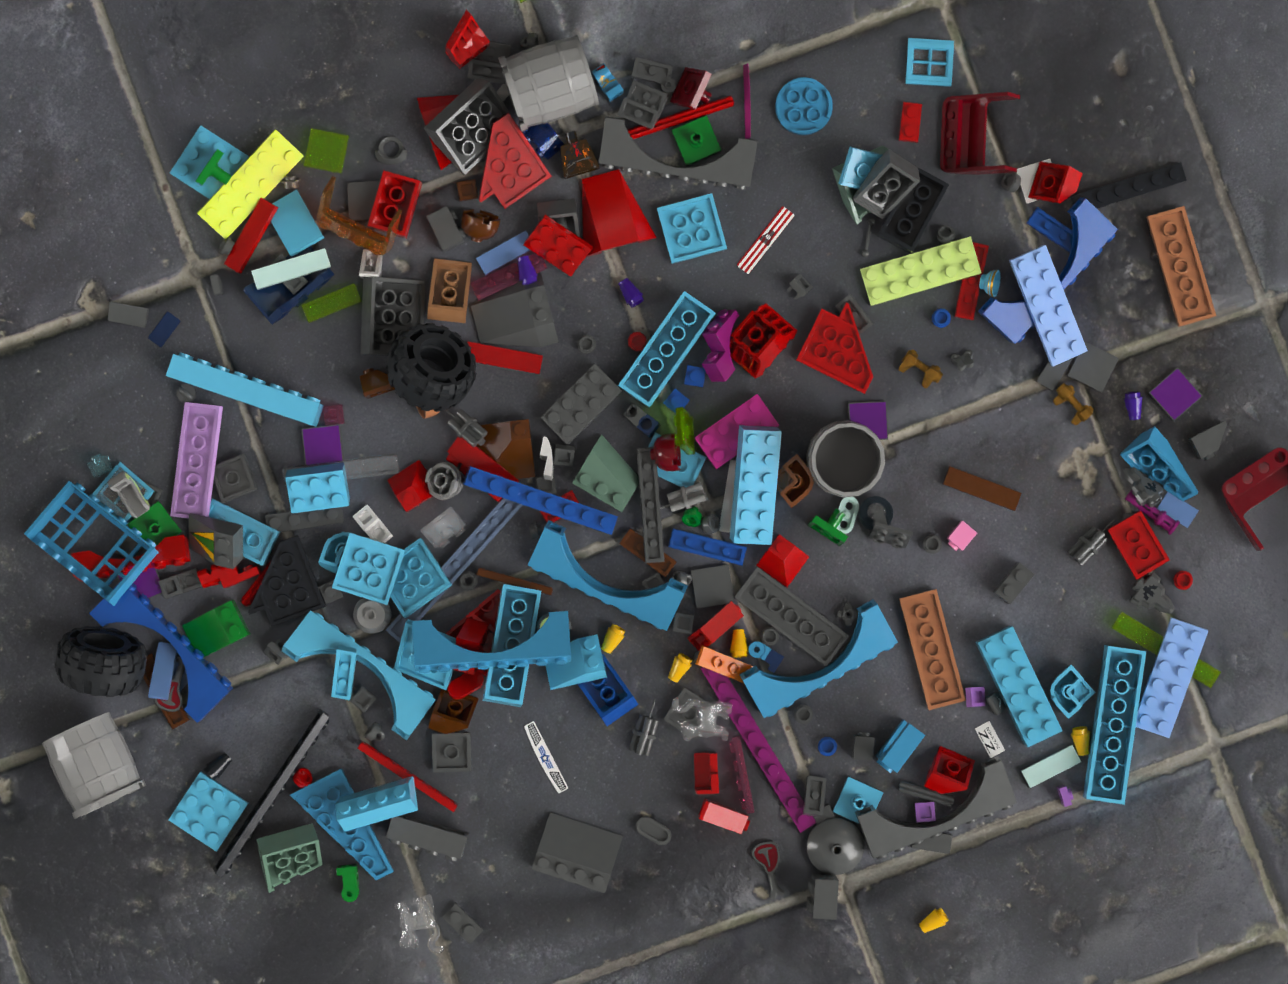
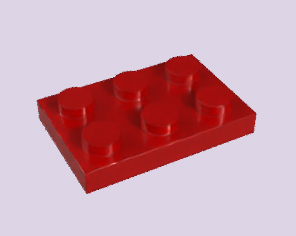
M547 215L543 216L523 244L570 277L593 247Z
M1141 510L1107 529L1136 580L1170 561Z

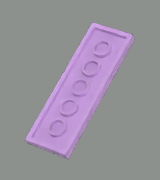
M185 402L170 516L189 518V514L192 513L209 517L223 411L222 406Z

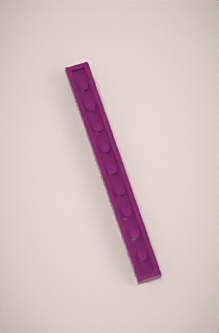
M701 667L700 669L799 832L801 833L816 824L813 816L803 815L804 801L730 679Z

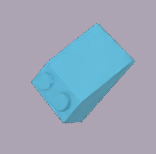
M597 634L578 638L570 642V662L562 665L556 664V662L545 665L550 690L607 678Z

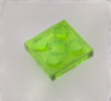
M311 128L304 167L342 174L349 136Z
M683 407L676 408V414L673 415L674 425L677 426L675 443L687 455L695 454L693 418Z

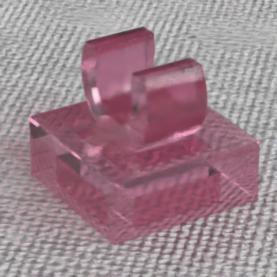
M342 404L323 407L325 426L345 424Z

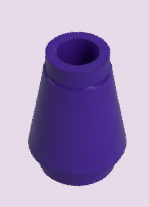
M529 256L517 258L519 281H522V285L537 282L536 277L538 275Z
M628 278L618 284L626 304L630 305L631 308L643 302V294Z
M1139 391L1125 393V398H1123L1129 420L1141 419L1143 396L1140 395Z

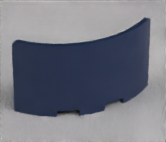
M310 246L305 250L299 252L298 254L294 255L293 257L288 255L286 259L288 260L307 253L314 252V250ZM330 268L303 276L308 283L295 296L283 283L257 290L254 281L246 286L243 291L267 320L274 324L287 316L293 307L296 306L298 308L308 300L307 296L323 287L335 274Z

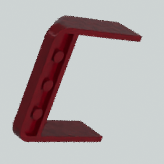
M997 92L947 97L942 106L940 167L942 171L950 174L972 175L1017 172V168L1006 165L985 166L988 104L991 101L1020 99V95L1011 92Z

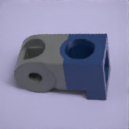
M633 403L623 413L625 418L649 438L661 426L658 421Z

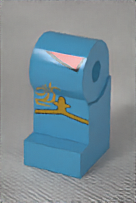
M604 63L591 71L609 102L624 93L623 88Z

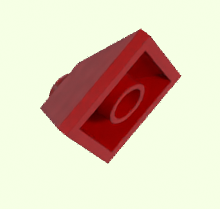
M1040 161L1028 198L1060 204L1077 192L1083 173L1071 166Z
M420 460L387 480L406 512L411 511L433 497L429 493L428 483H425L427 470Z
M778 534L756 566L785 587H788L809 556Z
M939 746L927 774L924 787L940 794L967 790L975 760Z

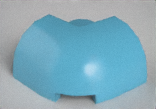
M349 532L335 534L327 539L318 561L321 567L336 574Z
M1069 665L1056 677L1050 689L1054 704L1068 719L1096 693L1072 665Z

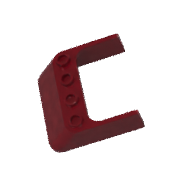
M1284 448L1273 449L1226 480L1222 485V493L1230 512L1256 551H1261L1264 547L1243 516L1248 510L1288 485V451Z

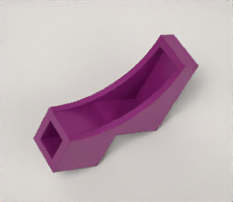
M723 309L719 311L714 320L707 325V328L702 333L711 350V353L703 361L702 366L711 382H726L736 370L730 355L731 331L739 316L736 309Z

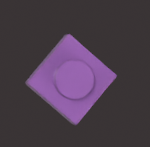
M984 687L965 688L967 707L986 706Z
M1065 785L1056 787L1062 806L1072 805L1073 794L1071 789H1067Z
M934 801L914 803L917 823L936 821Z

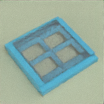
M908 38L905 84L951 87L954 41Z
M119 462L93 492V495L100 500L98 504L102 507L107 505L114 511L112 515L116 518L121 516L129 523L133 517L128 512L118 493L110 489L108 481L123 471L129 474L136 482L145 499L148 500L154 490L122 462Z

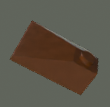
M529 419L480 425L488 433L483 437L485 443L482 446L479 444L476 446L517 479L536 477Z

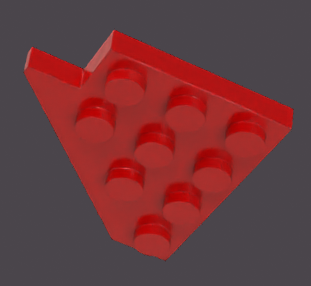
M506 113L492 123L478 198L481 203L494 194L503 208L506 209L552 177L509 113Z
M845 303L839 316L821 309L796 360L865 394L873 379V374L849 303Z

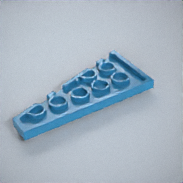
M342 768L290 794L375 880L394 872L370 824L344 831L338 823L335 803L340 797L354 793Z

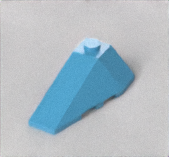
M1155 426L1141 433L1121 452L1120 456L1131 468L1134 467L1146 474L1152 481H1157L1163 485L1166 491L1181 501H1185L1198 494V490L1169 442Z

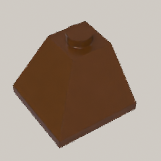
M374 368L364 370L363 375L359 376L364 397L368 399L395 390L394 387H391L387 374L379 370L374 371Z
M441 689L428 728L444 734L468 728L479 698L467 695L462 699L456 700L449 696L448 689Z

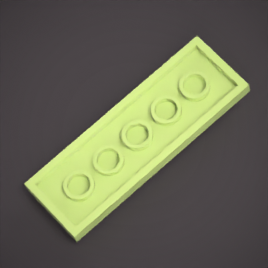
M971 236L860 269L870 306L982 273Z

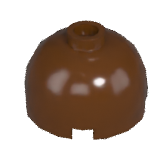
M474 209L463 210L461 224L463 231L471 237L472 241L481 243L482 240H488L497 233L501 219H498L497 215L480 210V213H474Z

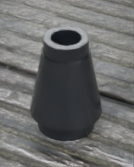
M224 752L207 763L203 770L215 780L217 777L220 778L230 762H232V759Z

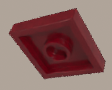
M685 67L670 102L693 109L697 108L700 100L703 103H708L710 99L706 96L711 97L712 94L706 91L705 88L712 74L705 70Z

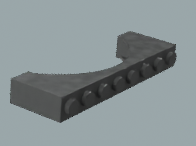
M605 117L599 163L603 164V168L614 169V166H619L622 171L632 172L633 169H638L640 173L651 175L652 172H658L661 177L670 178L671 175H677L680 180L689 181V178H696L699 183L708 184V181H715L718 186L727 187V184H734V188L746 190V186L750 187L758 141L738 137V142L728 152L714 161L693 167H678L660 162L643 151L633 138L630 137L625 126V119Z
M995 757L980 763L982 768L979 778L967 799L956 810L936 821L925 823L901 822L879 813L873 805L856 811V817L873 859L884 858L889 852L902 851L907 845L920 844L925 838L938 837L941 835V832L956 830L959 828V825L964 823L971 824L976 822L977 818L982 816L989 817L995 814V811L1000 809L1007 810L1013 807V804H1016L1017 801L1002 760L999 757Z

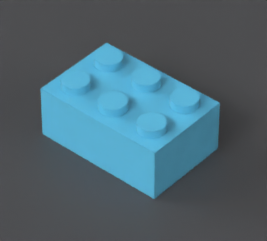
M344 463L287 470L285 479L291 513L349 506L350 495Z

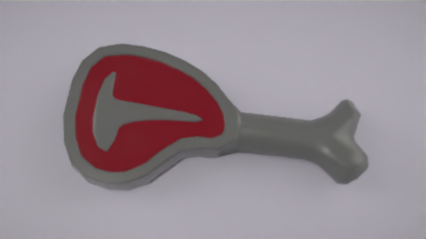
M180 656L176 657L178 668L171 682L168 700L154 699L157 707L168 712L178 711L183 703L179 688L185 666Z
M773 841L760 842L753 847L752 857L763 866L771 887L769 897L774 900L778 895H784L785 891L778 887L775 871L780 861V850L777 843Z

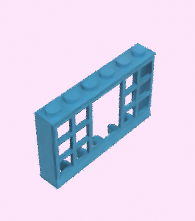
M68 481L24 535L111 605L115 606L142 571L159 554L155 549L156 544L149 538L146 540L141 538L142 533L135 527L130 529L126 526L128 522L121 516L116 518L112 515L114 511L107 505L102 507L98 504L100 500L93 494L88 496L84 493L86 489L78 482L74 485ZM73 493L83 500L75 511L64 504ZM86 504H89L96 510L88 521L78 515ZM61 507L71 513L63 525L53 518ZM101 514L122 530L124 535L91 572L67 552ZM75 517L84 524L76 536L66 529ZM49 521L59 527L51 539L41 532ZM63 531L72 538L64 550L54 543ZM128 536L138 543L130 554H127L120 548V545ZM143 547L147 551L139 561H136L133 557ZM116 550L126 557L118 568H115L108 562ZM131 561L135 565L125 576L121 571ZM104 564L114 571L105 583L96 576ZM119 575L123 580L113 590L109 585Z

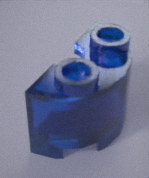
M548 123L530 126L523 134L529 143L533 142L537 146L535 149L536 153L541 158L545 157L547 160L561 150L560 146L564 145Z

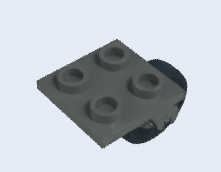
M879 496L869 497L862 502L858 516L861 524L870 530L869 539H873L874 542L880 544H891L895 548H906L913 532L889 526L893 519L891 504Z

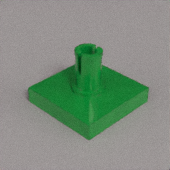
M707 115L671 130L686 166L721 152Z
M218 149L214 152L195 182L202 186L208 176L214 177L225 185L229 182L232 176L218 167L219 164H217L223 156V152Z
M159 501L151 505L150 510L128 523L131 529L135 527L142 533L141 538L144 540L149 538L156 546L165 537L176 536L182 532Z
M835 508L827 522L817 515L811 519L808 526L836 545L841 546L847 540L848 536L836 529L843 517H845V514L841 512L837 519H835L840 510Z

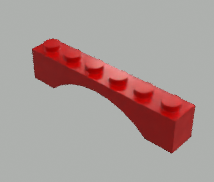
M184 534L165 537L155 547L159 554L153 558L142 572L147 571L148 568L163 569L166 568V565L182 566L185 562H190L188 538ZM90 550L71 553L74 559L91 572L104 558ZM142 554V555H140V556L133 557V558H134L136 561H139V559H140L144 554ZM109 558L108 562L115 568H118L125 559ZM129 561L121 572L127 575L135 564ZM104 564L96 576L101 579L108 578L114 571Z

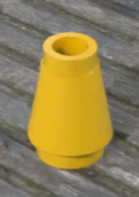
M612 624L607 629L601 649L611 654L625 637L624 633L626 631L620 626Z
M733 630L730 647L732 657H747L749 650L744 630Z
M682 653L675 656L668 678L678 683L692 666V659Z
M1086 726L1072 728L1071 737L1078 756L1088 755L1090 731H1088Z
M935 908L919 923V926L926 933L946 925L949 919L942 908Z

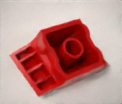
M467 9L445 45V53L461 69L490 46L489 39Z
M767 303L761 305L755 312L752 310L731 334V358L756 379L763 375L765 368L771 366L778 354L787 347L788 342L795 338L797 329Z

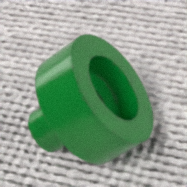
M697 507L684 511L682 516L684 524L690 527H697L701 523L702 514L698 511Z

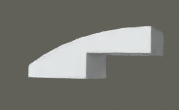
M543 437L540 458L546 461L544 479L552 481L554 471L552 449L548 438Z
M368 505L352 516L370 539L386 543L393 537L391 532Z

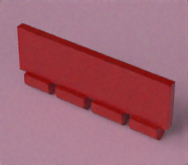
M457 437L447 451L449 455L446 460L456 467L462 463L463 465L459 471L465 476L468 467L471 466L519 482L516 477L478 446L472 447L463 438ZM488 493L498 503L502 500L501 497Z

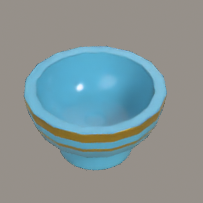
M992 270L987 274H982L980 278V289H984L986 294L992 297H996L999 291L1000 270Z

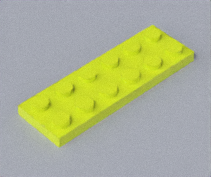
M275 129L234 172L226 185L223 184L197 214L224 239H227L255 209L260 198H265L304 156Z

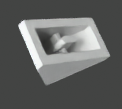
M363 249L359 276L362 279L381 277L382 250Z

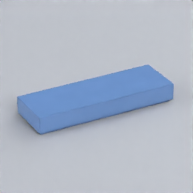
M527 231L518 234L476 258L485 276L530 251V249L523 245L529 236Z
M158 642L148 694L149 698L168 700L177 656V650L171 643Z

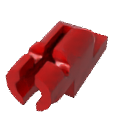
M213 564L211 565V573L207 568L197 571V576L203 588L220 585L219 582H221L224 589L261 574L259 566L253 567V564L243 568L242 573L238 565L234 569Z

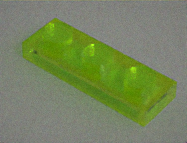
M355 283L301 306L308 323H311L362 302Z

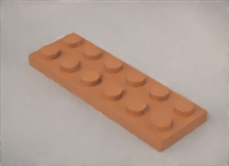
M1182 206L1147 216L1146 219L1178 327L1215 317V309L1185 207Z
M937 589L899 598L928 710L966 701Z

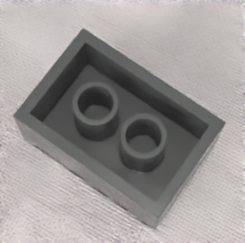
M812 873V878L808 877V889L811 895L807 897L806 908H808L813 918L837 920L839 880L836 875Z

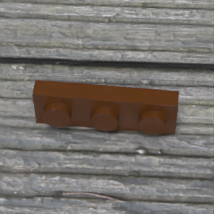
M630 528L619 544L645 562L643 537ZM664 553L665 562L646 564L666 577L677 562Z

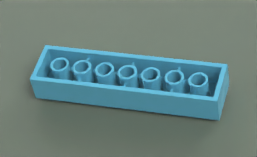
M179 352V355L173 354L166 373L167 377L314 427L318 425L324 405L320 404L321 400L307 395L305 399L302 398V394L289 389L287 393L284 392L283 387L272 383L270 387L266 386V382L261 379L252 377V380L247 379L248 375L237 371L231 374L229 373L230 369L219 365L213 368L211 367L212 363L199 358L197 362L193 361L194 357Z
M1104 645L1083 798L1125 805L1146 651Z

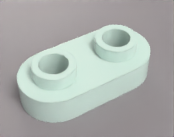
M845 497L841 500L838 508L840 512L835 518L837 519L841 512L845 514L842 521L847 522V527L842 528L839 524L836 528L844 534L849 533L853 529L859 510V503L854 497ZM850 502L852 504L851 510L846 509V503Z

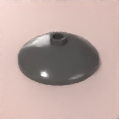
M829 818L821 821L812 829L807 839V854L811 863L818 870L826 874L841 875L851 871L858 865L864 853V840L861 832L852 822L842 818ZM840 847V851L834 852V848Z

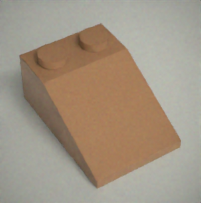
M434 258L427 319L466 323L472 263Z

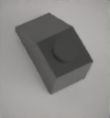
M1226 421L1219 422L1188 438L1197 459L1204 458L1206 461L1215 456L1214 452L1219 450L1226 429Z

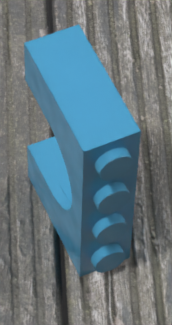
M902 719L875 755L878 758L877 763L890 773L893 770L898 773L925 735Z

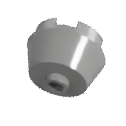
M440 462L433 468H430L426 474L425 483H428L429 493L439 500H448L457 495L463 488V475L452 463Z
M362 598L354 607L353 619L356 626L363 632L369 634L379 633L389 625L391 609L389 604L385 605Z

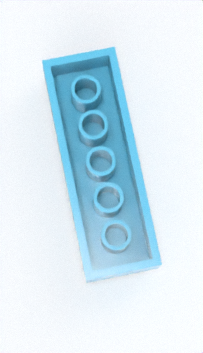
M684 291L618 387L650 409L716 313Z
M739 425L730 539L733 543L772 545L782 434L778 427Z
M503 584L491 653L512 649L534 635L541 597L540 590ZM529 664L526 667H518L517 665H509L507 668L489 667L482 701L521 707L523 705Z
M1008 626L976 641L975 643L1024 746L1030 747L1062 732V728L1013 626Z

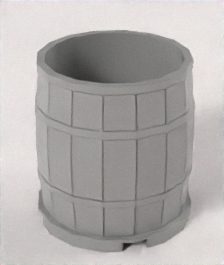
M577 35L553 40L520 51L507 58L505 56L498 57L500 66L506 67L503 68L502 74L515 115H517L519 120H522L518 122L522 132L528 130L530 126L546 124L599 105L592 75Z
M847 420L832 422L820 428L810 440L806 452V461L815 484L827 493L844 498L859 496L873 488L881 478L885 466L884 447L872 430L866 425Z
M110 712L74 726L42 743L64 796L74 810L72 813L74 819L146 786L144 779L141 780L135 761Z

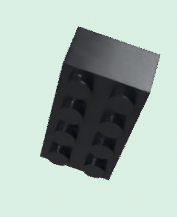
M918 168L920 182L891 210L878 234V237L909 254H912L949 186L948 183Z

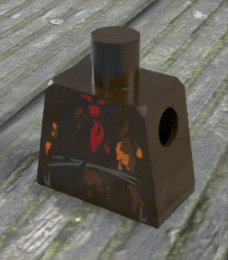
M576 131L566 133L567 144L560 146L564 178L568 179L600 169L587 140L578 141Z

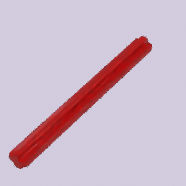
M727 96L697 106L696 109L691 108L658 119L653 130L640 125L628 129L630 137L636 139L734 106V100L732 96Z

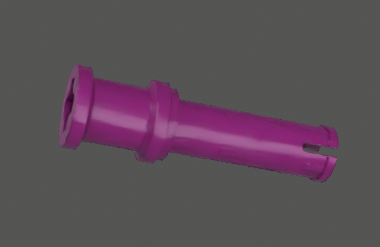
M1132 490L1125 497V500L1153 519L1156 526L1159 525L1165 529L1168 535H1171L1180 523L1179 520L1175 521L1168 516L1165 510L1160 511L1156 507L1150 508L1148 504L1139 506L1136 502V497L1132 494Z

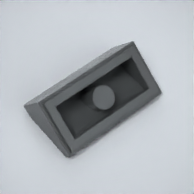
M112 301L109 302L108 321L146 328L149 309Z

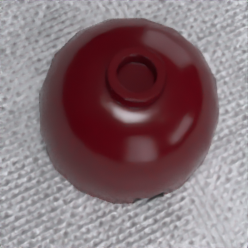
M677 433L658 437L654 443V449H650L651 460H655L656 465L661 470L672 472L681 470L679 468L681 466L680 445H677L675 442L678 439Z

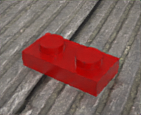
M903 102L898 141L918 143L922 104Z

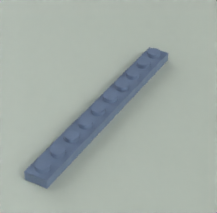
M503 498L441 568L451 584L459 578L523 506L522 504ZM448 589L407 618H404L400 613L386 631L400 643L405 622L408 619L412 621L421 620Z

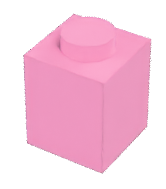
M960 521L946 539L949 541L948 545L952 549L963 551L976 536L977 532L964 521Z

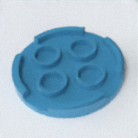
M807 77L796 78L785 84L779 91L775 102V111L779 122L786 130L797 135H810L820 131L828 123L833 109L829 91L817 80Z

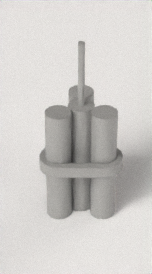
M700 482L686 488L683 486L680 490L668 493L667 497L670 504L662 506L660 509L670 506L671 511L675 512L684 508L690 509L693 505L708 501L702 483Z

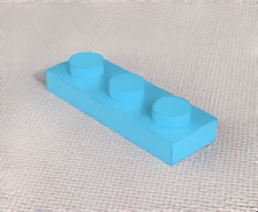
M338 645L331 697L345 700L351 699L357 656L356 648Z

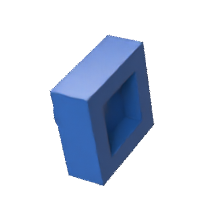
M687 365L684 385L703 388L705 369Z
M674 389L663 404L676 415H679L690 400L677 389Z

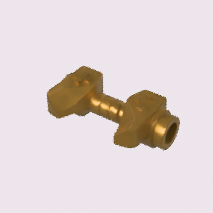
M909 350L902 359L903 362L899 367V371L904 373L909 368L915 366L925 373L922 382L924 388H928L932 382L938 383L943 376L940 367L937 365L930 367L925 365V363L917 359L918 354L915 350Z
M1063 383L1056 389L1058 395L1053 399V403L1057 406L1068 401L1077 410L1071 421L1072 424L1078 425L1093 414L1091 406H1082L1073 396L1075 391L1072 385L1068 386Z

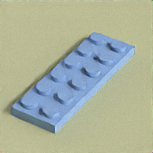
M1046 245L1037 247L1009 260L1050 365L1056 366L1087 352Z
M1173 617L1170 618L1138 707L1136 727L1170 738L1208 634V629Z

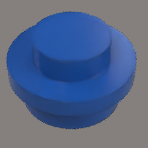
M937 309L932 314V323L938 328L946 327L951 321V315L945 309Z
M824 737L818 743V750L824 756H831L837 750V743L831 737Z

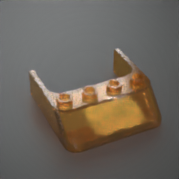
M332 176L322 192L317 214L319 226L336 233L341 238L354 242L357 246L370 250L375 255H384L389 252L395 241L402 210L398 209L389 224L385 237L329 208L336 177Z

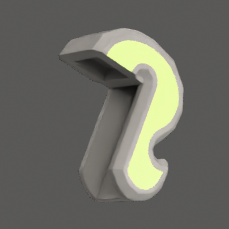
M122 471L108 481L110 489L118 493L132 517L138 518L150 510L149 502L143 497L138 485L129 474Z

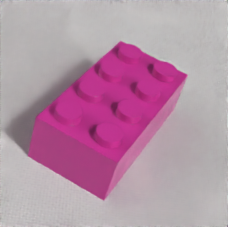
M758 394L694 438L715 470L737 456L739 425L779 426Z

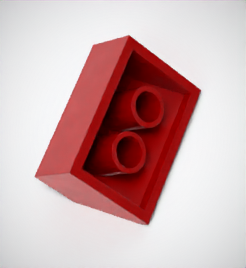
M383 170L367 226L407 239L422 188V182Z

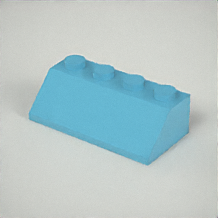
M411 776L340 797L335 803L338 823L344 831H349L418 811L414 777Z

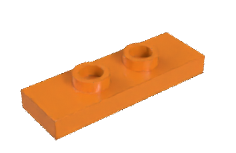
M701 646L695 663L698 666L743 684L744 682L739 674L753 667L704 646Z

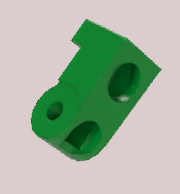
M357 864L337 866V876L342 875L343 878L341 896L344 901L353 902L357 899L360 891Z

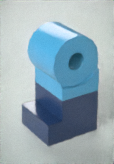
M759 641L752 642L748 648L752 657L761 658L770 664L767 669L775 673L784 656Z

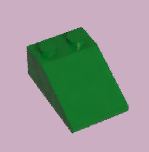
M234 600L182 625L192 647L199 649L204 654V657L251 635Z

